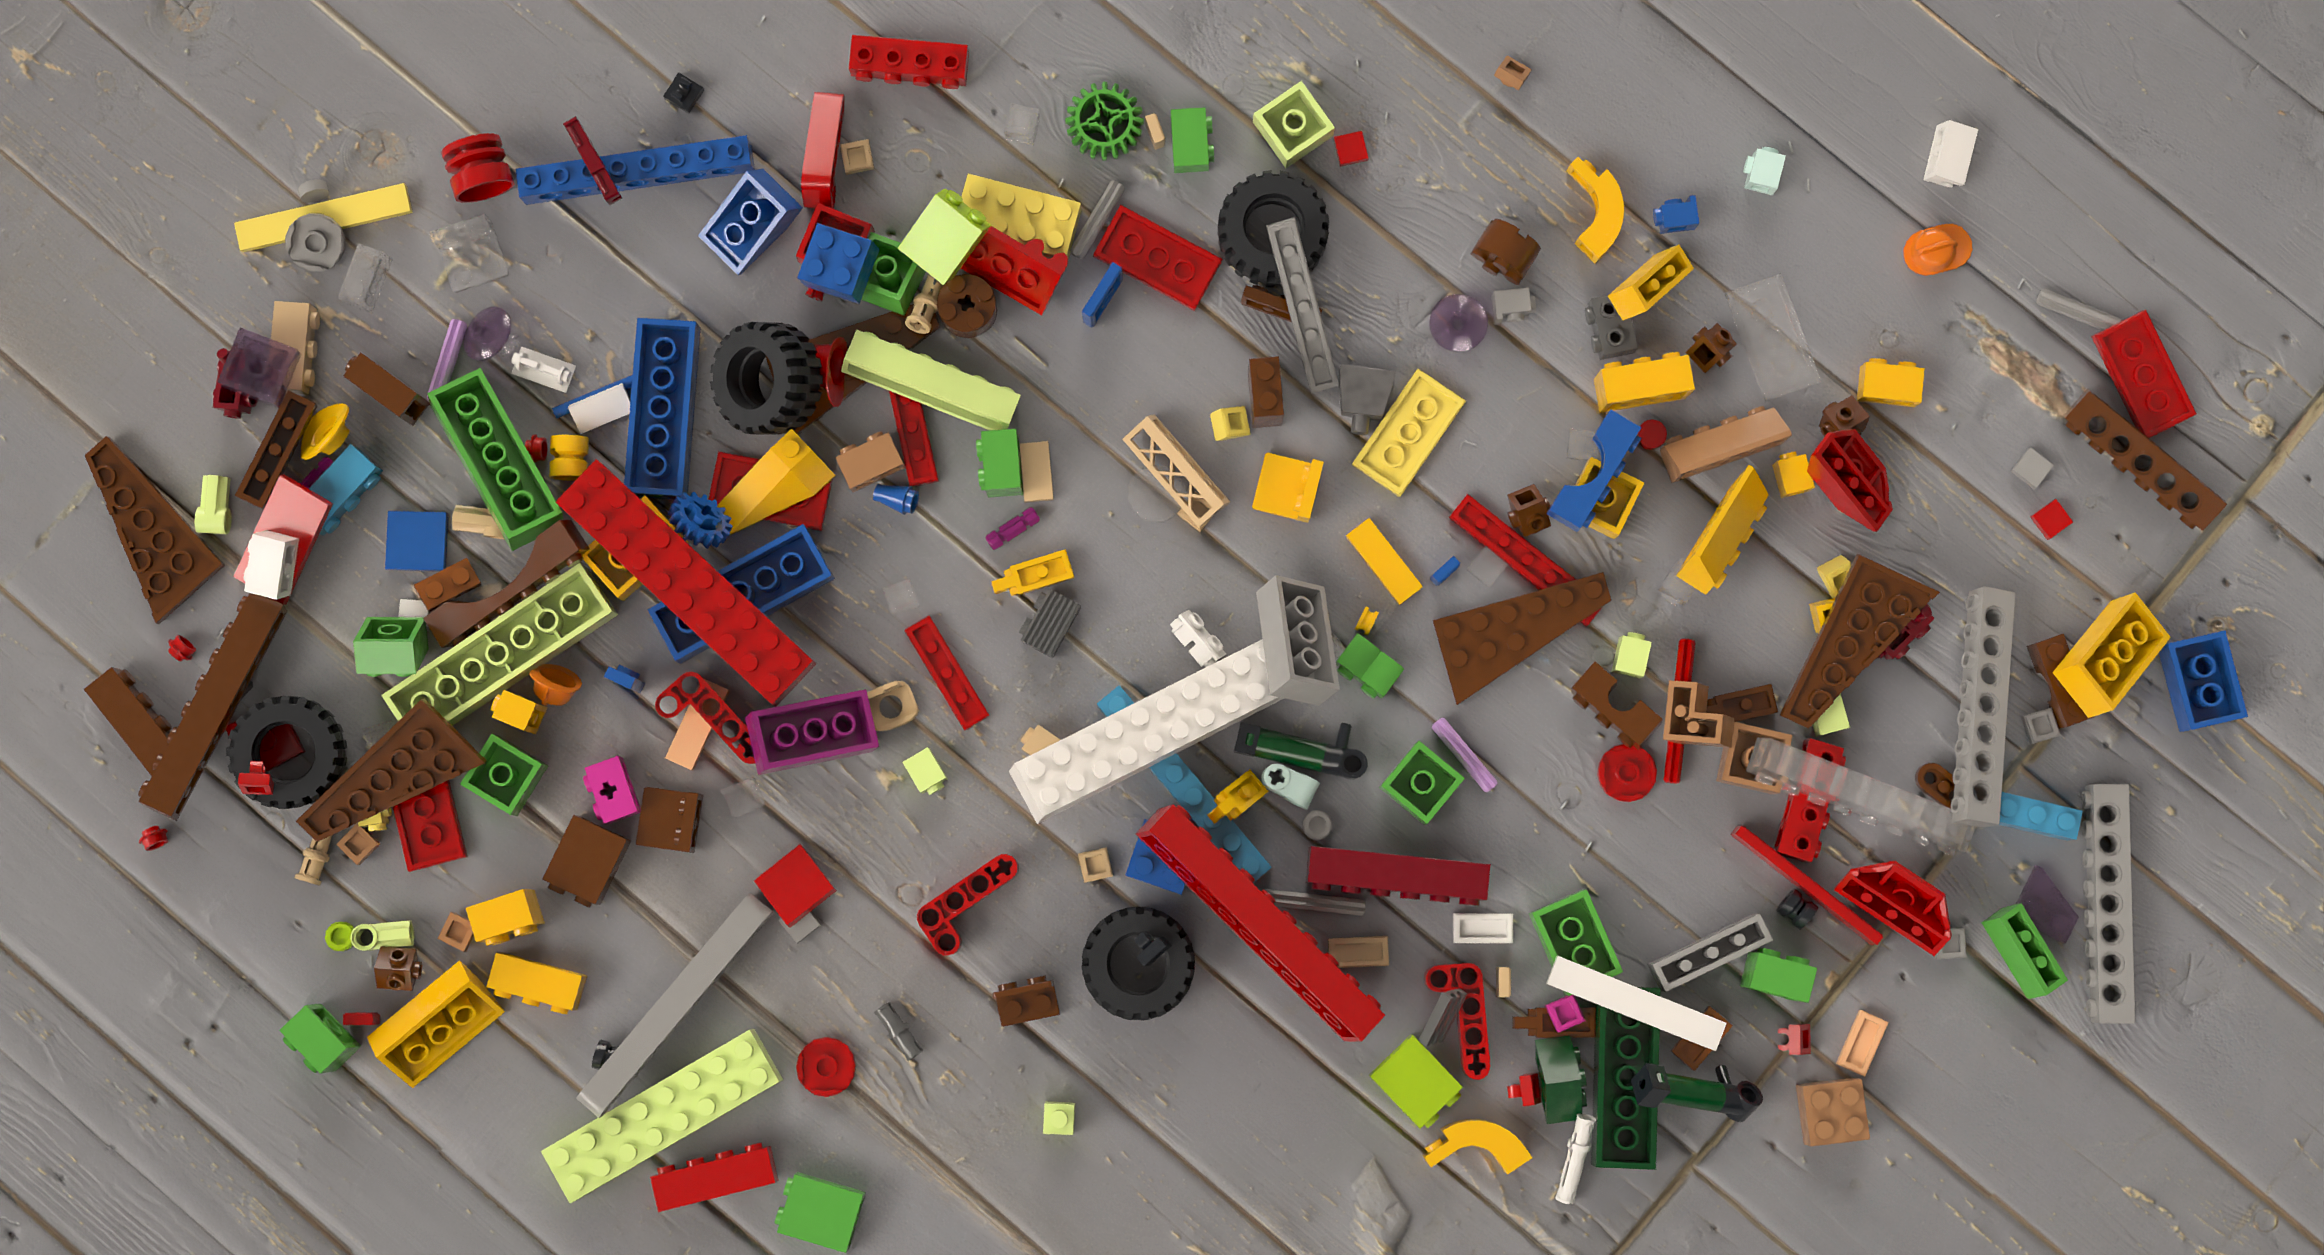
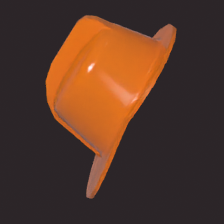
M1942 224L1920 230L1911 235L1906 241L1903 250L1904 260L1908 268L1924 276L1956 269L1964 265L1970 258L1972 240L1962 227L1955 224Z
M555 664L540 665L529 673L531 678L534 679V694L541 700V704L544 706L548 704L556 706L567 704L574 693L582 686V681L577 674Z

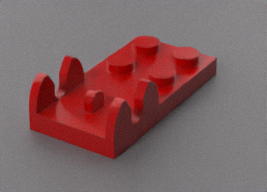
M991 226L960 269L982 278L991 287L1042 316L1066 270L1068 258L1064 252L1054 254L1052 258H1046L1042 255L1044 250L1043 240L1033 239L1023 245Z

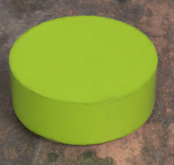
M335 922L331 924L325 933L327 945L334 951H347L351 949L353 945L350 937L354 929L353 925L348 922Z

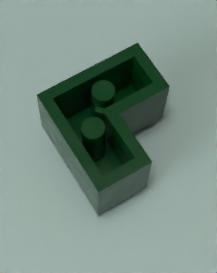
M1570 1035L1535 1040V1061L1541 1081V1102L1546 1123L1554 1124L1576 1121L1577 1114H1582V1107H1587L1586 1093L1582 1089V1087L1587 1086L1585 1070L1578 1067L1581 1064L1579 1048L1573 1047Z

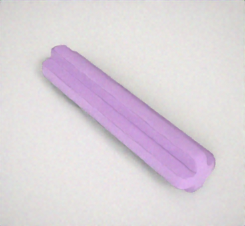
M452 319L450 321L428 393L450 382L467 329V324L461 320Z
M1440 718L1432 725L1433 731L1484 792H1489L1497 785V780L1445 718Z

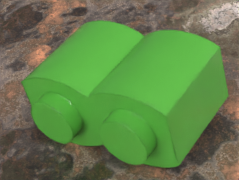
M1358 633L1336 660V665L1339 667L1337 672L1349 681L1353 678L1358 680L1362 684L1360 689L1373 699L1376 696L1383 698L1404 670L1400 664Z

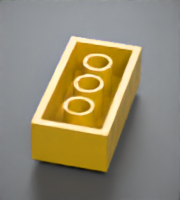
M2136 592L2110 601L2052 673L2088 718L2113 711L2171 637Z

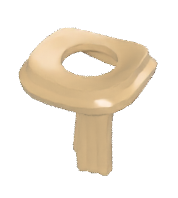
M893 681L867 692L876 731L895 729L909 723L918 715L919 709L909 685L903 681ZM893 695L902 702V711L897 717L890 719L883 716L880 712V702L886 696Z

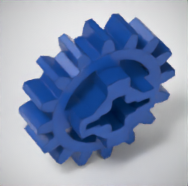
M684 492L681 497L677 496L668 511V515L671 516L669 523L677 526L674 531L676 533L682 532L685 541L688 539L693 540L694 546L702 543L706 549L711 544L715 548L720 543L723 544L733 527L729 524L731 517L724 515L726 509L724 507L718 508L717 501L707 500V495L705 494L700 498L696 492H692L690 496Z

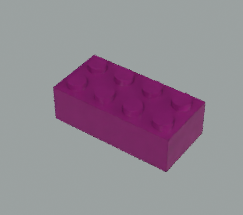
M866 689L752 711L745 717L758 775L871 753L879 747Z

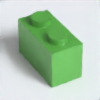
M1206 107L1171 109L1174 173L1209 171V162H1214V146L1208 145L1207 134H1213L1212 116H1206Z

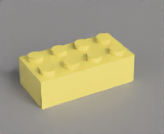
M972 174L967 175L962 193V202L971 209L980 211L992 227L1023 245L1033 239L1043 240L1044 250L1042 255L1046 258H1052L1054 254L1064 252L1069 259L1070 249L1082 211L1080 202Z

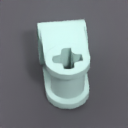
M1278 763L1265 768L1261 775L1262 784L1267 790L1308 810L1320 785V782ZM1278 770L1280 772L1279 777L1283 781L1273 785L1271 784L1272 778L1268 774Z

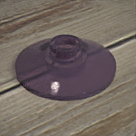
M1453 294L1441 299L1435 305L1430 315L1429 326L1433 338L1441 347L1453 352H1465L1473 349L1483 340L1488 328V318L1485 309L1476 299L1465 294ZM1455 320H1459L1462 322L1463 328L1456 330L1453 328L1452 323Z
M489 307L482 310L472 319L464 336V349L470 358L476 361H485L491 359L502 350L511 333V318L509 314L500 307Z

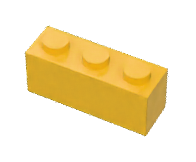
M1680 244L1653 255L1612 291L1608 297L1621 319H1628L1648 311L1694 268Z
M496 952L486 987L494 989L493 995L511 999L512 994L523 997L522 1003L539 1007L540 1002L551 1005V1011L568 1015L569 1010H578L587 975L511 954Z

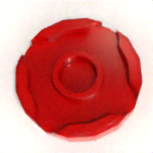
M1620 744L1603 754L1598 763L1597 777L1600 787L1609 797L1617 801L1632 802L1642 799L1651 791L1656 783L1657 768L1652 756L1642 747L1638 750L1634 746L1628 748L1624 744Z
M831 1037L814 1039L803 1048L798 1056L796 1065L798 1079L805 1089L814 1095L823 1097L838 1095L849 1087L855 1077L856 1061L854 1054L849 1046L839 1039Z

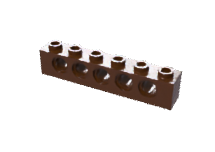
M2087 388L2064 414L2065 419L2068 420L2065 425L2078 436L2084 433L2091 440L2088 444L2099 454L2106 451L2114 458L2111 463L2123 473L2129 470L2134 474L2136 478L2133 481L2146 492L2150 488L2159 495L2156 500L2169 511L2173 507L2182 514L2179 519L2192 530L2197 526L2203 531L2226 507L2227 503L2223 498L2090 389ZM2094 417H2102L2106 421L2105 427L2100 431H2093L2089 428L2090 420ZM2119 435L2128 438V445L2122 450H2116L2112 447V440ZM2139 455H2149L2151 463L2148 467L2140 469L2135 466V459ZM2164 473L2172 474L2174 476L2173 484L2169 487L2159 486L2157 481L2160 475ZM2187 492H2193L2197 495L2196 502L2191 506H2184L2180 502L2182 495Z

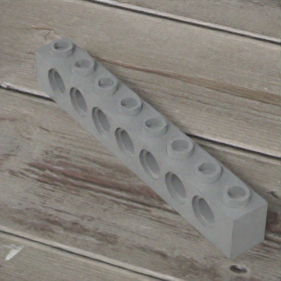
M1983 586L1969 591L1965 604L1967 623L1963 632L1965 650L1961 660L1963 678L1959 688L1961 705L1957 716L1959 733L1955 745L1957 760L1956 769L1953 773L1955 788L1954 798L1951 802V812L1953 813L1952 822L1985 828L1999 825L2015 592ZM1982 673L1985 677V682L1982 679ZM1980 702L1982 703L1983 711L1980 708ZM1977 731L1980 732L1981 740L1978 738ZM1975 760L1979 764V769L1976 767ZM1973 789H1975L1977 793V798H1975L1973 794Z
M2129 784L2086 785L2085 791L2081 794L2082 808L2086 809V820L2082 823L2083 838H2086L2087 849L2083 852V866L2087 868V880L2084 881L2083 892L2084 896L2088 898V910H2085L2084 923L2089 928V939L2085 941L2086 957H2089L2090 968L2086 971V985L2090 987V999L2087 1000L2086 1011L2088 1017H2091V1023L2135 1024ZM2103 806L2110 812V818L2106 823L2099 816L2100 809ZM2104 836L2111 842L2108 852H2104L2100 847V841ZM2104 866H2107L2112 873L2111 879L2108 882H2105L2101 877V870ZM2106 895L2112 900V908L2108 912L2102 908L2101 904L2102 899ZM2107 925L2113 930V937L2108 942L2102 935V931ZM2107 955L2111 956L2114 961V966L2110 971H2107L2103 966V960ZM2108 985H2111L2115 991L2114 998L2111 1001H2107L2104 997V990Z

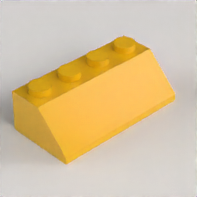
M1748 465L1729 487L1676 574L1677 577L1705 595L1713 587L1718 589L1727 576L1723 572L1727 564L1729 566L1734 564L1741 553L1737 550L1739 544H1745L1754 531L1750 527L1754 520L1758 522L1767 509L1763 504L1769 494L1754 467Z
M459 960L368 1035L367 1039L375 1057L411 1088H414L505 1011L481 980Z

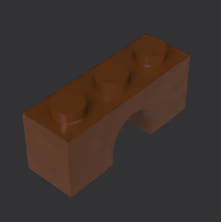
M2064 634L2026 646L2036 673H2041L2049 686L2051 700L2047 702L2049 708L2052 707L2058 728L2069 727L2094 718L2095 716L2087 717L2052 673L2070 652Z
M1594 662L1572 686L1573 701L1582 709L1586 710L1589 707L1597 715L1594 718L1603 727L1608 729L1611 726L1619 733L1617 738L1628 748L1634 746L1639 750L1662 724L1663 719L1641 700L1628 711L1614 709L1609 703L1608 696L1617 686L1618 680L1597 662Z

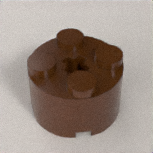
M1501 219L1491 220L1474 246L1471 255L1477 260L1484 262L1482 268L1494 276L1501 273L1509 282L1519 285L1537 258L1541 247L1529 235L1524 238L1519 234L1520 229Z
M971 274L955 275L939 291L937 298L938 312L943 324L952 334L962 338H973L989 330L994 324L997 317L995 295L990 285L982 278ZM971 301L974 308L969 307L967 312L963 311L962 304Z

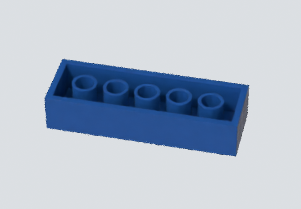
M637 318L624 484L639 498L647 496L654 499L675 500L677 496L681 497L684 492L688 494L701 327L696 321Z
M804 524L718 570L765 616L771 615L835 579L808 528ZM663 602L647 609L676 662L681 664L711 648Z

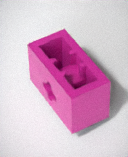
M615 756L585 767L587 775L583 776L587 791L594 794L596 803L593 804V809L598 820H603L604 824H612L640 813L641 807L623 757ZM608 784L617 788V791L613 792L614 798L606 796L604 793L608 790Z

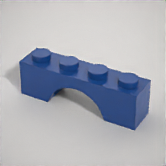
M1610 409L1592 437L1601 456V466L1597 477L1593 481L1581 486L1564 485L1548 510L1547 515L1576 532L1582 526L1588 528L1596 515L1592 511L1597 501L1603 503L1611 490L1607 486L1611 477L1618 478L1625 467L1626 462L1622 461L1626 452L1633 453L1640 442L1641 437L1637 434L1641 427Z

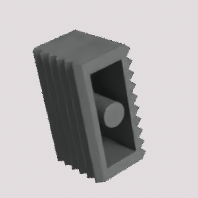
M1049 589L1047 594L1041 592L1034 604V608L1038 609L1033 619L1027 617L1019 633L1023 635L1021 639L1023 643L1053 659L1078 615L1081 605Z

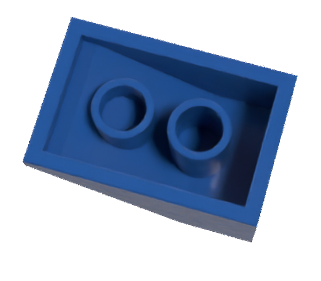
M763 168L749 170L745 172L698 236L737 275H741L787 230L803 207Z

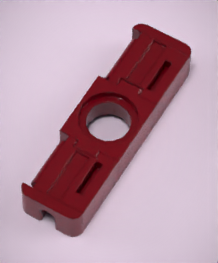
M575 116L564 122L563 125L606 202L612 205L623 199L577 117Z

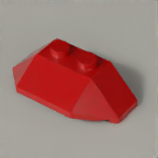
M1856 429L1828 432L1812 453L1807 473L1839 511L1871 531L1877 532L1893 510L1892 502L1889 501L1886 467Z
M1896 861L1852 868L1834 888V891L1933 956L1951 939L1952 933L1946 894Z

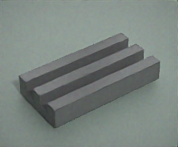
M1461 988L1441 994L1419 1037V1041L1426 1047L1430 1046V1044L1434 1045L1437 1042L1441 1043L1444 1041L1467 996V993Z

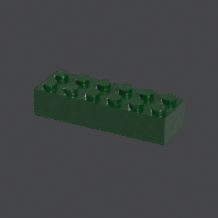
M1637 987L1661 997V988ZM1596 1004L1593 1117L1596 1118V1123L1592 1131L1591 1165L1599 1168L1656 1170L1658 1106L1651 1108L1637 1105L1631 1079L1646 1063L1659 1065L1660 1029Z

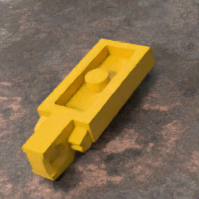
M1065 549L1012 565L1009 569L1003 571L1005 577L991 581V585L995 594L1009 590L1011 596L1061 583L1075 577Z
M1249 769L1215 796L1216 798L1213 801L1218 806L1207 816L1214 824L1225 815L1230 821L1233 818L1236 819L1269 791Z

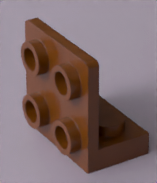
M645 787L636 845L695 853L703 795Z
M1046 975L1027 979L1028 985L1018 987L1017 981L997 985L998 991L993 992L992 995L993 999L996 998L1001 1026L1004 1027L1060 1015L1054 981H1047Z

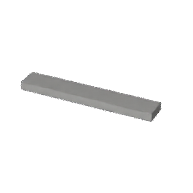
M1293 217L1266 225L1310 392L1315 393L1339 386L1296 219Z

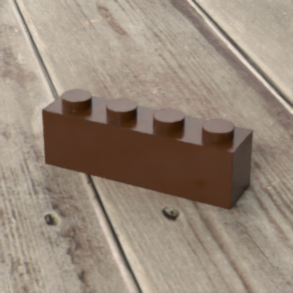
M289 390L287 391L235 494L236 497L264 510L279 476L284 474L317 408L316 403Z
M111 667L84 688V691L152 776L155 771L153 770V764L160 753L164 754L169 745L167 738L172 726L162 715L157 716L151 708L154 706V703L144 692L139 693L134 686L136 680L126 669L121 670Z

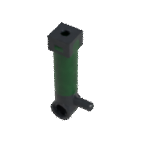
M1240 723L1234 753L1263 758L1349 780L1361 777L1368 767L1367 758L1361 751L1347 748L1352 728L1350 724H1340L1336 745L1264 729L1260 726ZM1354 756L1359 760L1360 768L1357 772L1351 773L1345 769L1344 761L1347 757Z
M1646 1063L1631 1079L1637 1105L1656 1108L1660 1103L1724 1113L1736 1122L1745 1121L1762 1104L1763 1095L1760 1089L1749 1081H1741L1737 1085H1732L1725 1065H1719L1715 1068L1718 1082L1666 1073L1664 1066Z

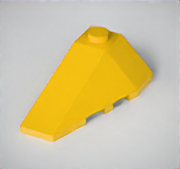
M790 429L768 450L717 507H724L726 509L724 515L731 517L729 524L733 526L730 531V535L762 521L774 513L789 508L791 505L815 496L836 475Z

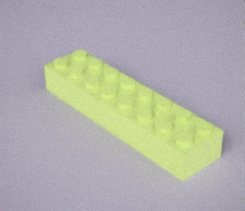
M579 563L381 696L398 721L422 698H425L453 726L495 698L498 694H501L503 690H507L528 676L531 670L546 664L616 617L618 613L588 568Z
M750 1029L605 1113L602 1117L593 1120L542 1150L541 1153L571 1204L783 1081V1078L755 1029Z

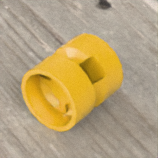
M553 435L550 437V453L554 455V459L549 462V478L575 481L588 468V462L584 460V456L589 453L588 437L579 435Z

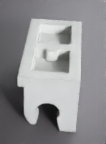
M1951 120L1937 125L1923 180L1946 187H1953V184L1965 185L1978 129Z

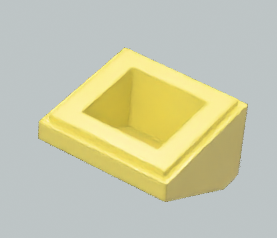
M1245 406L1221 408L1210 414L1216 441L1251 435Z
M1843 555L1837 556L1817 567V571L1832 598L1837 596L1851 567V562Z

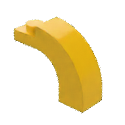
M1577 157L1569 165L1567 172L1591 196L1595 206V218L1591 226L1578 237L1575 245L1596 264L1610 249L1620 232L1624 218V201L1620 187L1608 169L1598 177L1595 174L1597 173L1596 168L1588 160L1582 161Z
M1481 1119L1459 1120L1442 1127L1441 1131L1447 1139L1442 1142L1438 1138L1425 1147L1427 1152L1422 1155L1427 1164L1433 1167L1460 1148L1479 1146L1492 1153L1507 1175L1532 1159L1526 1147L1514 1134L1498 1124Z

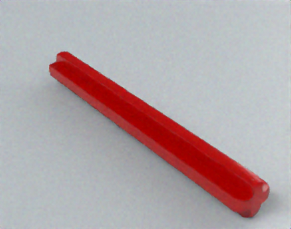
M1683 638L1679 641L1675 681L1692 682L1695 640ZM1668 741L1664 782L1670 784L1680 783L1685 744Z

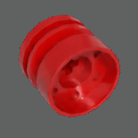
M494 133L471 135L456 140L442 149L441 155L444 162H447L445 165L447 172L455 174L450 179V184L457 202L472 203L487 200L506 193L515 185L508 163L501 162L506 157L504 149L501 148L503 144L499 135Z

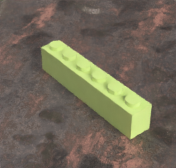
M856 330L841 369L843 373L989 431L1008 429L1021 396L1009 387L994 385L981 376L969 375L960 371L954 365H944L934 361L926 354L914 353L907 350L901 344L889 343L879 339L871 332H861L859 330Z

